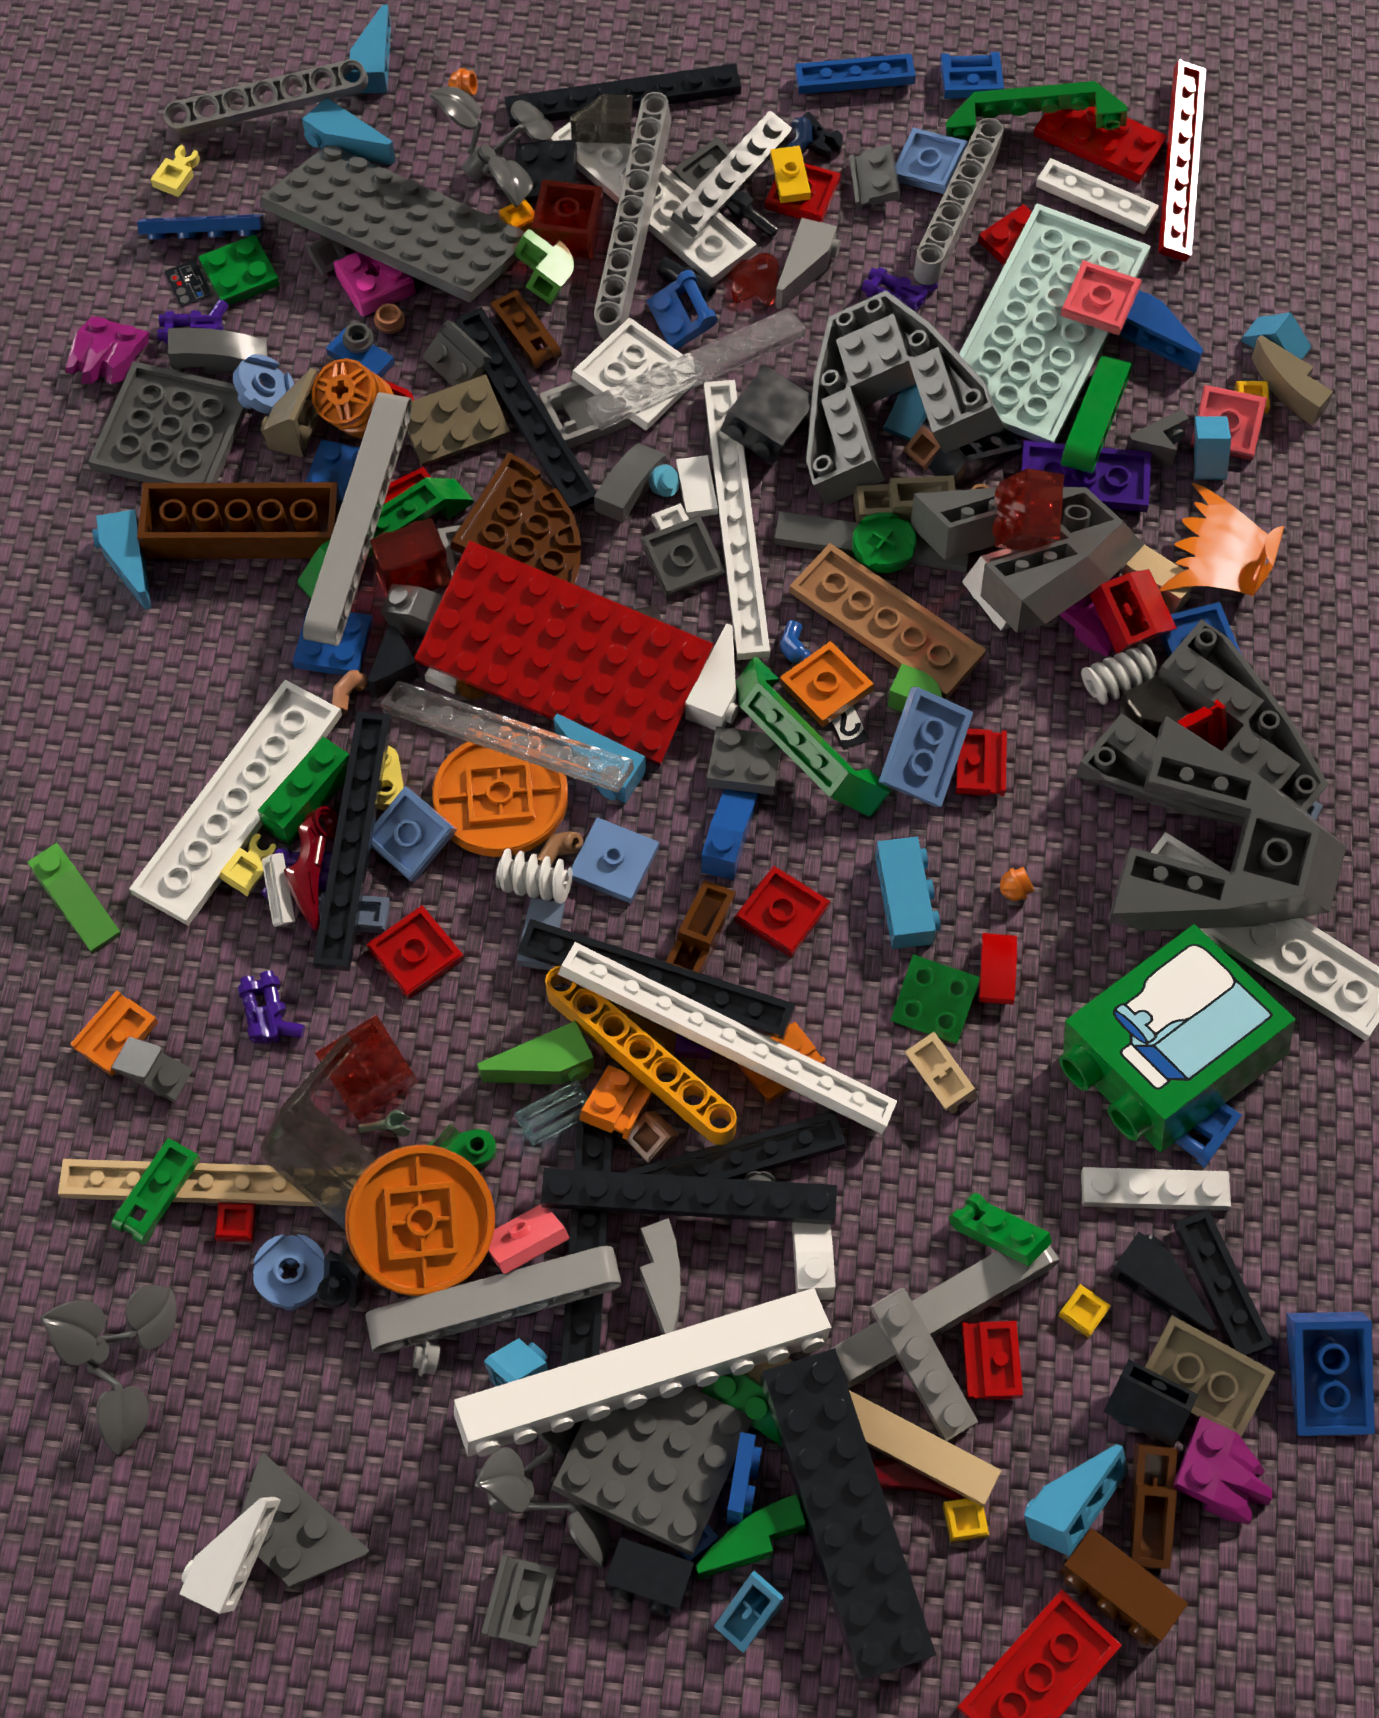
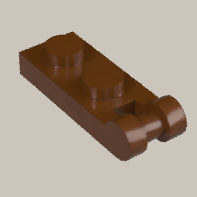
M517 290L490 303L492 313L525 355L533 370L542 367L543 362L549 359L553 361L562 356L557 342ZM542 344L544 348L537 351L535 346Z

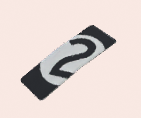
M853 706L832 720L844 748L868 741V736Z

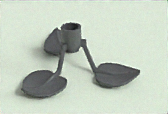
M441 87L432 91L428 97L436 101L453 122L464 129H474L471 144L466 150L470 155L462 164L465 174L475 181H480L491 171L514 207H518L533 188L532 180L518 163L512 160L506 161L504 157H498L496 154L523 129L536 142L548 141L554 134L553 125L544 118V115L535 106L526 101L519 100L511 106V114L519 125L494 149L486 144L476 147L482 125L481 120L478 118L481 114V109L476 101L468 93L455 87Z
M145 1285L137 1289L130 1296L125 1309V1319L132 1329L125 1333L100 1336L106 1324L105 1315L102 1309L91 1301L67 1302L49 1310L40 1317L42 1324L49 1334L53 1349L64 1363L69 1365L87 1366L88 1373L96 1374L114 1388V1391H106L99 1397L96 1405V1421L106 1446L116 1455L123 1454L142 1433L148 1420L149 1407L146 1396L139 1388L128 1386L122 1389V1384L101 1370L99 1365L108 1358V1343L127 1340L136 1336L141 1348L154 1349L162 1345L169 1338L177 1317L176 1299L170 1287Z
M575 1424L563 1432L554 1433L551 1430L538 1434L548 1447L542 1455L526 1467L523 1466L519 1455L511 1448L503 1447L496 1450L485 1462L475 1482L476 1487L487 1492L488 1502L493 1511L497 1514H503L508 1511L519 1514L529 1510L570 1511L572 1514L568 1518V1527L574 1541L600 1569L605 1568L610 1549V1530L605 1515L580 1503L577 1506L574 1502H530V1498L534 1495V1486L526 1475L550 1458L555 1451L562 1458H566L577 1435Z

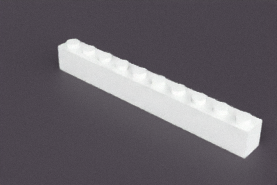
M815 1288L455 1399L454 1417L467 1456L475 1454L487 1456L493 1454L496 1450L500 1449V1446L513 1442L525 1444L534 1440L538 1434L552 1430L554 1433L563 1432L570 1429L574 1423L588 1418L590 1421L601 1420L607 1417L611 1411L623 1407L628 1410L635 1409L644 1405L648 1399L654 1397L670 1398L682 1392L683 1388L695 1384L699 1387L708 1386L716 1382L723 1375L730 1373L742 1375L751 1371L755 1365L761 1363L777 1364L786 1360L790 1354L802 1350L804 1353L817 1351L827 1342L831 1326Z

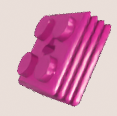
M360 252L349 254L333 263L337 279L362 317L377 311L384 304H393L416 293L412 276Z

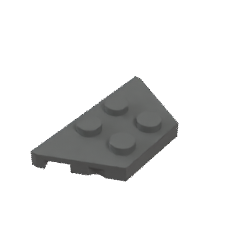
M264 1452L259 1457L241 1515L260 1498L276 1497L281 1500L257 1557L283 1582L293 1589L309 1582L311 1578L319 1575L324 1576L338 1570L340 1566L357 1559L363 1560L371 1554L367 1547Z

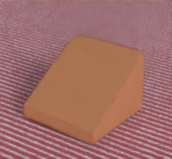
M922 425L902 451L924 470H927L940 449V445L933 433Z
M647 1111L638 1120L628 1139L625 1140L650 1163L675 1141L679 1133L658 1112Z

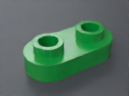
M482 1129L437 1138L428 1144L445 1148L462 1156L476 1169L491 1164L497 1153L493 1136ZM475 1142H482L484 1144V1147L479 1151L471 1149Z

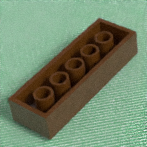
M143 483L137 539L144 559H312L318 548L331 539L342 505L338 483Z

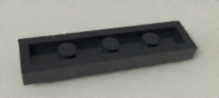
M1209 1209L1175 1221L1173 1225L1174 1230L1229 1347L1247 1357L1270 1349L1273 1343Z

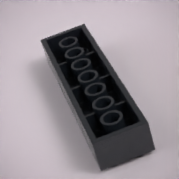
M836 1349L827 1350L762 1371L760 1381L856 1682L936 1656Z

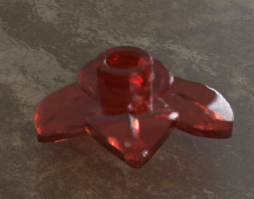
M761 253L754 256L751 260H741L725 275L728 279L734 281L731 288L734 303H740L755 295L758 296L759 300L766 307H769L776 300V289L779 283L776 276L779 271V264L773 255ZM768 264L765 269H758L760 266Z

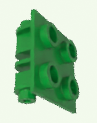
M913 954L890 1021L929 1035L935 1032L938 1038L958 1044L980 977Z

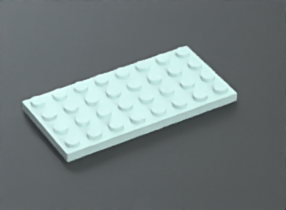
M1036 203L959 353L984 380L1006 429L1036 442L1056 443L1110 333L1060 316L1061 309L1082 261L1084 260L1137 278L1149 254L1150 245Z

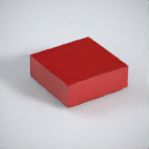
M219 1202L215 1229L216 1241L253 1242L257 1212L256 1204Z

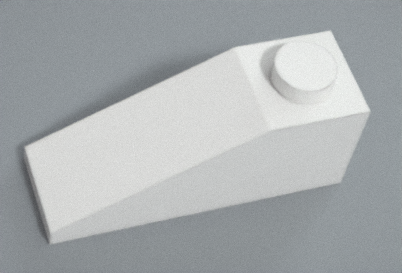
M727 623L685 702V719L712 730H716V726L725 727L727 722L732 724L739 709V705L735 704L736 684L733 626Z
M792 1222L796 1293L815 1288L819 1300H833L835 1272L831 1226L828 1224Z
M276 1497L258 1499L199 1552L183 1571L182 1582L184 1584L179 1594L219 1614L234 1611L281 1500Z

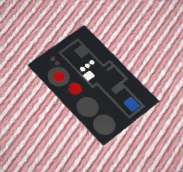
M196 260L164 271L180 307L212 296Z

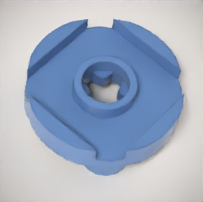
M253 354L248 356L246 360L241 361L234 370L233 383L239 394L238 401L243 407L247 409L253 408L261 413L270 414L274 404L294 385L292 377L288 372L284 375L277 368L280 364L274 359L260 354Z
M283 1234L275 1236L263 1244L255 1256L253 1263L254 1285L261 1297L269 1304L287 1311L296 1310L317 1298V1288L324 1279L325 1256L319 1245L305 1235L285 1236ZM297 1263L300 1266L297 1269L298 1275L295 1278H282L284 1275L282 1267L285 1264L292 1267Z

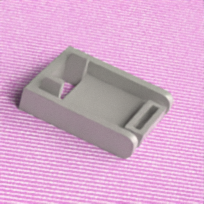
M576 381L539 394V400L569 448L628 427L633 423V421ZM563 409L569 421L565 422L564 426H562L555 411Z

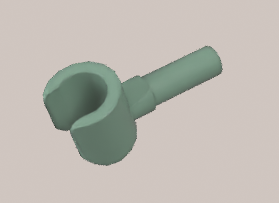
M393 1110L384 1120L359 1124V1131L363 1133L390 1130L400 1137H406L411 1133V1130L401 1125V1123L411 1120V1117L399 1110Z

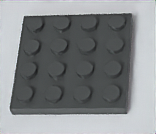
M133 361L88 461L90 469L147 483H217L247 408L239 403V394L234 384Z
M691 1387L683 1388L682 1392L670 1398L658 1396L648 1399L644 1405L635 1409L628 1410L623 1407L611 1411L607 1417L601 1420L590 1421L589 1418L585 1419L551 1490L692 1557L737 1456L740 1432L747 1433L753 1419L748 1417L746 1413Z

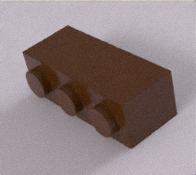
M1093 1528L1089 1530L1059 1571L1065 1576L1064 1582L1072 1590L1080 1595L1086 1592L1097 1601L1096 1607L1100 1612L1112 1620L1119 1618L1130 1627L1128 1630L1129 1634L1145 1646H1148L1150 1643L1156 1647L1161 1643L1188 1605L1187 1601Z

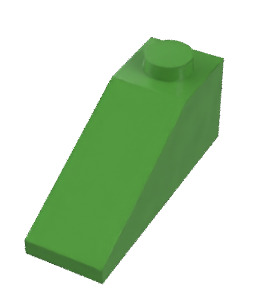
M57 843L27 862L37 881L92 954L121 935V932Z
M576 1021L477 1063L479 1076L484 1083L564 1084L568 1081L573 1083L579 1082L588 1077L590 1072L594 1070V1060Z

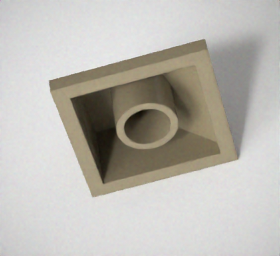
M310 368L274 404L270 415L265 416L263 419L261 433L265 437L267 449L304 457L321 417L316 412L312 403V387L318 375L317 370Z

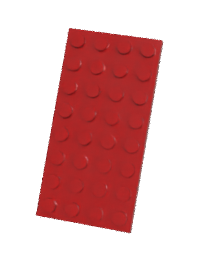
M469 540L414 659L417 663L553 721L555 715L559 714L645 756V760L661 766L685 712V702L710 656L714 643Z

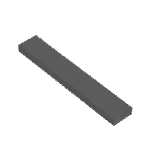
M779 511L774 544L823 551L831 543L847 555L854 556L852 552V533L860 523ZM915 531L916 551L911 562L908 564L966 572L969 553L944 560Z

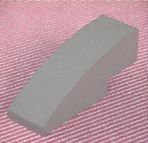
M669 1218L641 1228L642 1242L651 1263L640 1267V1276L662 1335L676 1331L681 1300L680 1263L676 1240Z

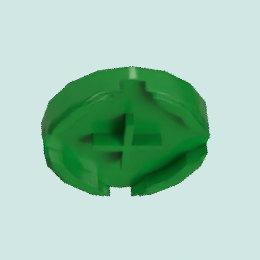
M877 512L868 515L860 521V524L855 527L852 533V552L856 560L867 569L877 573H891L904 568L911 562L916 551V533L912 525L906 520L904 522L902 519H899L898 515L893 513Z

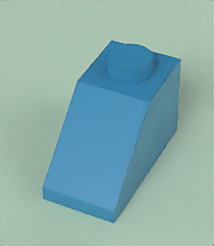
M519 1338L489 1355L484 1361L490 1380L495 1386L548 1371V1366L545 1362L547 1355L533 1342L527 1346Z

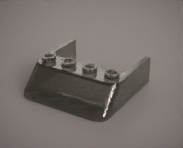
M346 1034L284 1102L261 1142L260 1149L262 1157L271 1167L344 1230L346 1207L351 1191L361 1174L377 1159L320 1111L312 1102L311 1097L355 1048V1042ZM449 1124L432 1145L447 1149L459 1135L458 1130L452 1124Z

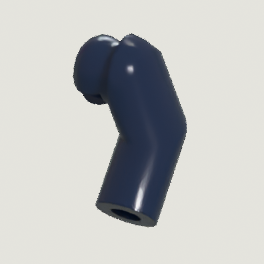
M804 116L797 117L792 121L791 127H795L793 133H795L796 137L785 147L800 146L802 152L811 145L813 141L812 123Z

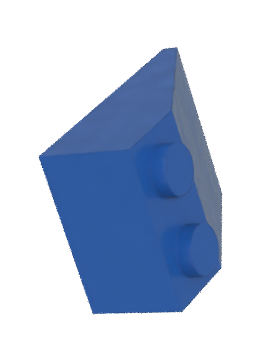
M1363 1312L1286 1313L1287 1353L1297 1435L1375 1434L1372 1321Z

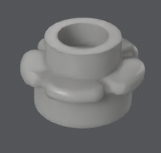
M425 1339L423 1346H415L412 1368H418L419 1376L422 1377L424 1373L435 1374L439 1360L440 1345L432 1344L429 1342V1339Z

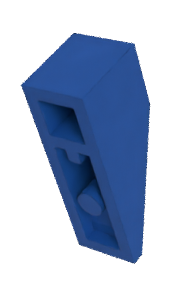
M1138 291L1120 336L1196 373L1204 351L1203 348L1163 301L1149 293Z
M724 789L711 821L701 854V873L735 880L759 793Z

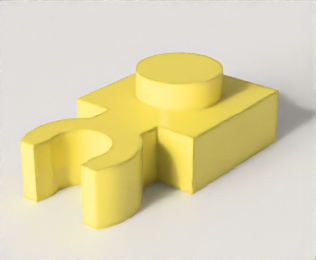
M183 145L177 147L174 161L165 158L152 176V186L179 197L194 177L192 169L200 162L198 151L194 150L189 157H185V147Z
M256 834L251 838L248 852L239 847L219 874V879L246 896L250 894L264 875L263 858L274 854L276 845L272 843L267 850H260L257 847L261 838L260 834Z

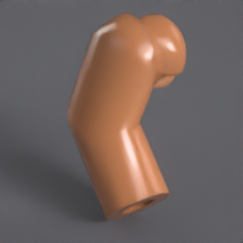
M350 670L334 686L332 705L340 708L342 715L348 713L350 693L354 689L362 691L363 688H366L368 683L367 675L359 673V670Z

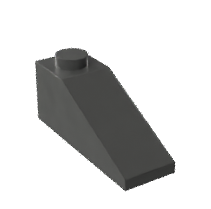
M392 584L380 612L389 625L395 626L400 634L424 637L443 595L421 587Z

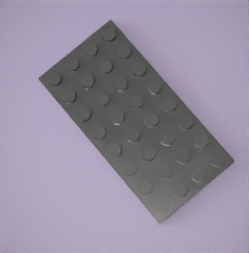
M333 145L324 146L264 193L260 199L261 208L469 303L518 259L514 251L525 233L518 227L506 224L491 215L469 207L467 204L457 202L440 192L428 189L413 180H408L389 169L381 168L362 157L352 155Z

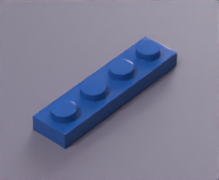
M911 53L795 64L798 94L915 84L916 79Z
M263 214L147 218L139 220L137 227L138 234H147V239L166 238V233H177L178 238L196 237V232H208V237L227 236L226 231L238 230L239 236L257 235V230H261L264 227Z

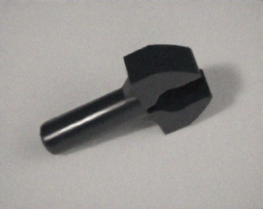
M811 112L803 114L812 123V134L817 139L813 141L812 147L815 154L822 158L831 159L832 150L828 145L834 146L836 151L841 154L843 135L840 131L826 132Z
M736 191L729 198L730 202L726 205L727 209L737 221L741 222L743 218H746L771 238L777 234L778 227L752 207L753 198L747 193Z

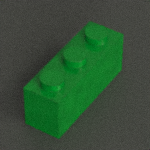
M322 737L257 810L263 829L290 846L299 836L298 827L304 822L306 814L321 806H325L344 785L349 753L325 737Z

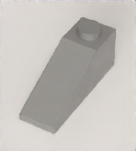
M805 218L801 219L776 289V308L783 309L828 269L831 258H837L841 240L836 239L837 226Z

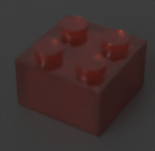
M542 179L531 226L532 231L553 247L561 241L569 249L572 256L593 259L604 211L603 187Z
M1027 468L999 482L995 491L997 517L992 528L993 535L995 536V547L1028 551L1060 540L1064 474Z
M432 518L424 521H415L407 527L393 532H384L376 538L370 539L376 573L386 596L392 584L421 587L429 591L449 585L450 574L446 549Z
M377 1014L315 1052L347 1107L358 1121L419 1083Z

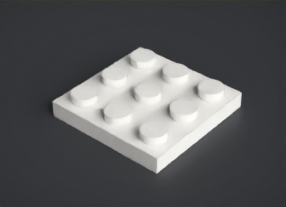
M629 317L573 370L571 379L647 431L702 377L703 368Z

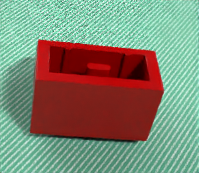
M1150 569L1129 572L1100 584L1090 594L1116 654L1177 629Z

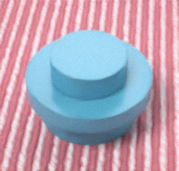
M666 464L657 466L649 477L651 490L662 497L672 496L678 491L680 481L676 470Z

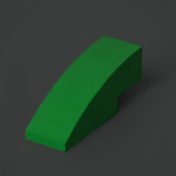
M797 1494L769 1504L731 1528L709 1549L696 1565L698 1580L772 1558L773 1548L771 1541L803 1532L806 1523Z

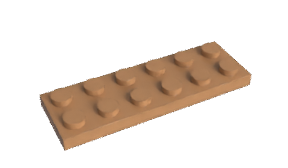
M831 543L824 548L789 586L790 594L898 669H900L902 664H905L930 675L939 685L943 699L947 700L986 655V649Z

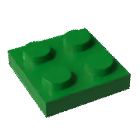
M255 234L198 256L200 264L219 300L225 301L228 306L280 286L279 278Z

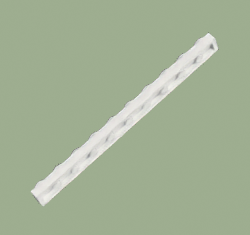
M735 380L704 382V397L737 660H747L753 657L770 658L744 446L720 431L728 410L737 400Z
M576 942L561 965L558 975L880 1134L887 1127L897 1101Z

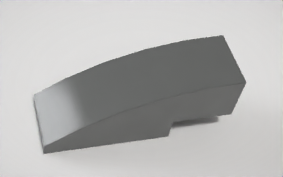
M168 328V356L172 369L204 367L206 374L234 372L241 361L246 360L250 355L260 354L268 357L267 340L254 336L207 328Z
M640 443L634 445L614 466L595 494V511L624 523L634 504L639 505L650 486L649 477L657 466L664 463L666 454Z

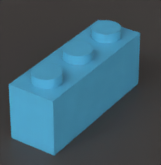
M918 836L877 841L875 860L892 949L932 945L935 933L940 931V917L938 911H932L930 900H934V886L932 879L926 880L924 870L928 869L926 848L920 849Z

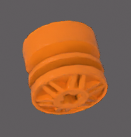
M345 358L332 361L324 366L316 376L312 387V403L316 412L324 420L347 435L361 439L364 436L378 392L394 394L390 385L377 374L370 371L360 362Z

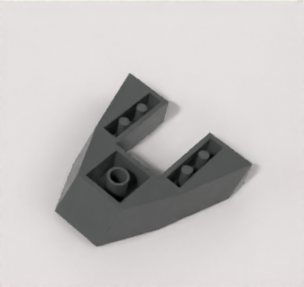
M887 290L835 313L828 318L814 375L806 458L813 486L826 505L855 494L856 486L875 485L885 480L864 407L917 384L931 431L944 454L1005 428L984 380L930 322Z
M1013 486L914 493L911 525L944 560L983 550L1004 542H1010L1024 536H1028L1039 546L985 563L980 596L1017 633L1044 625L1093 592L1100 584L1109 581L1144 546L1124 521L1086 487Z
M1201 619L1161 666L1156 683L1194 711L1204 706L1209 709L1214 706V701L1218 699L1226 706L1227 734L1233 738L1222 752L1261 776L1307 812L1329 785L1292 719L1228 637ZM1122 713L1080 761L1076 777L1177 813L1243 826L1244 818L1143 791L1157 738Z
M1166 716L1159 729L1143 791L1244 818L1231 872L1227 874L1130 847L1125 855L1108 921L1137 930L1147 931L1188 929L1193 924L1198 928L1248 927L1329 913L1347 846L1282 791Z

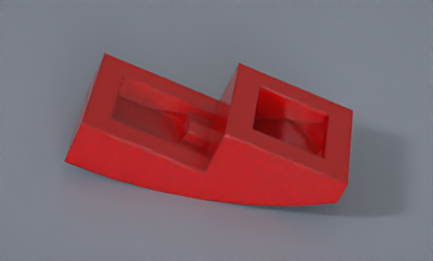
M982 933L979 1002L1014 1005L1017 936Z

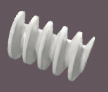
M1142 643L1137 648L1132 647L1126 650L1125 653L1120 652L1116 654L1114 658L1108 657L1102 663L1096 662L1090 668H1082L1081 676L1087 691L1094 698H1097L1100 704L1104 705L1108 703L1107 693L1113 700H1116L1120 696L1119 688L1125 695L1131 693V684L1136 690L1142 689V678L1146 684H1154V673L1157 669V663L1151 648L1147 644Z
M506 848L498 863L496 887L498 889L501 887L505 893H510L514 890L520 896H523L526 892L531 898H537L540 895L545 901L554 898L555 902L562 904L569 894L573 872L571 867L568 870H564L563 859H558L553 868L551 867L550 857L546 856L542 864L538 865L536 854H532L529 861L525 862L524 852L519 851L515 860H513L511 849Z

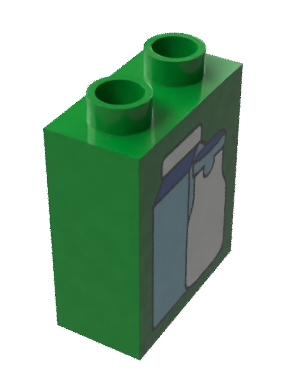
M1193 924L1065 1020L1063 1054L1059 1056V1063L1065 1075L1077 1088L1087 1091L1094 1085L1111 1102L1108 1106L1109 1116L1117 1129L1125 1137L1132 1141H1137L1140 1137L1144 1136L1161 1153L1287 1056L1290 1051L1296 1019L1201 929Z

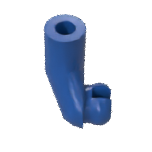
M794 620L787 622L779 647L780 651L791 663L799 664L810 656V651L804 649V645L798 640L803 626Z

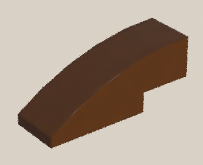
M706 880L703 881L678 930L677 940L666 960L667 963L701 974L704 973L736 896L735 891Z
M1135 1442L1131 1494L1130 1558L1143 1567L1171 1570L1177 1490L1172 1487L1176 1475L1178 1449L1169 1445Z

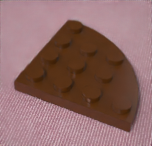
M508 452L452 539L450 549L463 554L470 540L576 585L580 570V534L575 517L557 488L553 489L540 477V471L523 459Z

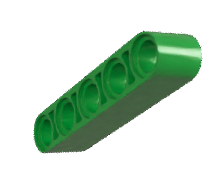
M1106 356L1100 357L1066 442L1061 466L1093 473L1127 386L1132 363Z

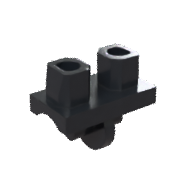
M348 1242L339 1254L330 1250L324 1258V1279L317 1288V1297L320 1303L328 1308H339L347 1302L349 1306L356 1308L361 1301L362 1281L365 1279L366 1273L353 1257Z

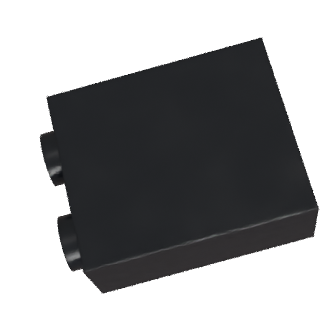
M764 365L728 410L720 431L754 452L757 456L774 464L809 418L812 395Z

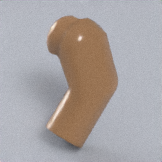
M563 832L551 835L537 856L538 865L542 864L546 856L550 857L552 866L557 856L577 852L583 845L582 836L577 832Z

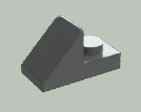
M1181 409L1130 434L1125 450L1151 452V464L1172 467L1177 452L1174 444L1184 437L1189 417Z
M128 1037L111 1067L112 1070L173 1102L178 1098L193 1071L192 1068L162 1053V1047L132 1037Z

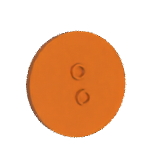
M489 734L462 744L448 755L435 775L432 787V802L434 810L457 829L450 838L455 844L472 853L490 857H502L505 849L508 848L511 849V856H514L519 851L527 852L539 846L557 830L568 806V784L562 765L555 755L542 744L516 734Z
M433 1145L404 1146L392 1150L375 1160L356 1181L349 1196L345 1213V1231L348 1245L353 1257L362 1270L371 1279L388 1290L410 1296H422L455 1287L467 1279L486 1256L495 1228L494 1202L489 1187L482 1175L462 1156Z

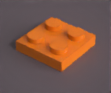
M831 641L780 677V685L822 728L874 690V683Z

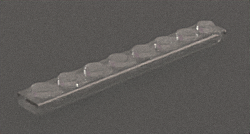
M786 308L584 400L583 409L599 429L603 430L803 338L806 327L789 308Z
M399 680L381 702L384 713L617 793L634 770L632 759Z

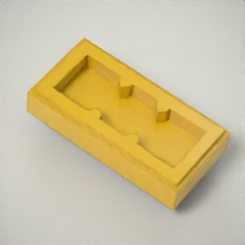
M800 146L770 149V158L780 202L810 200L811 191Z

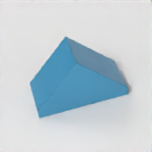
M1291 312L1257 317L1241 339L1243 343L1255 348L1257 339L1262 335L1301 360L1305 358L1312 347Z
M1195 416L1194 480H1227L1231 446L1227 416Z
M753 1571L714 1627L744 1653L783 1607L784 1596Z

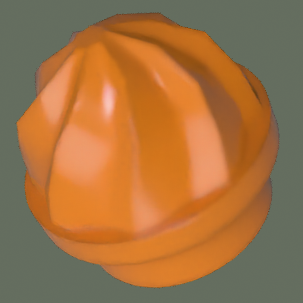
M460 68L458 71L451 73L448 87L459 88L469 95H475L478 88L475 72L473 70L467 71L466 68Z
M1024 866L1016 870L1014 867L1010 868L1001 877L1000 891L1011 901L1028 899V894L1035 892Z

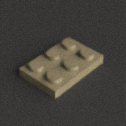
M486 374L412 401V412L406 431L421 467L510 434Z
M1171 1316L1145 1365V1368L1199 1394L1191 1413L1226 1427L1239 1434L1240 1437H1242L1275 1374L1273 1370L1174 1316Z

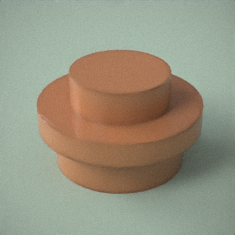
M384 304L377 309L374 315V324L380 332L393 334L403 328L405 316L396 305Z

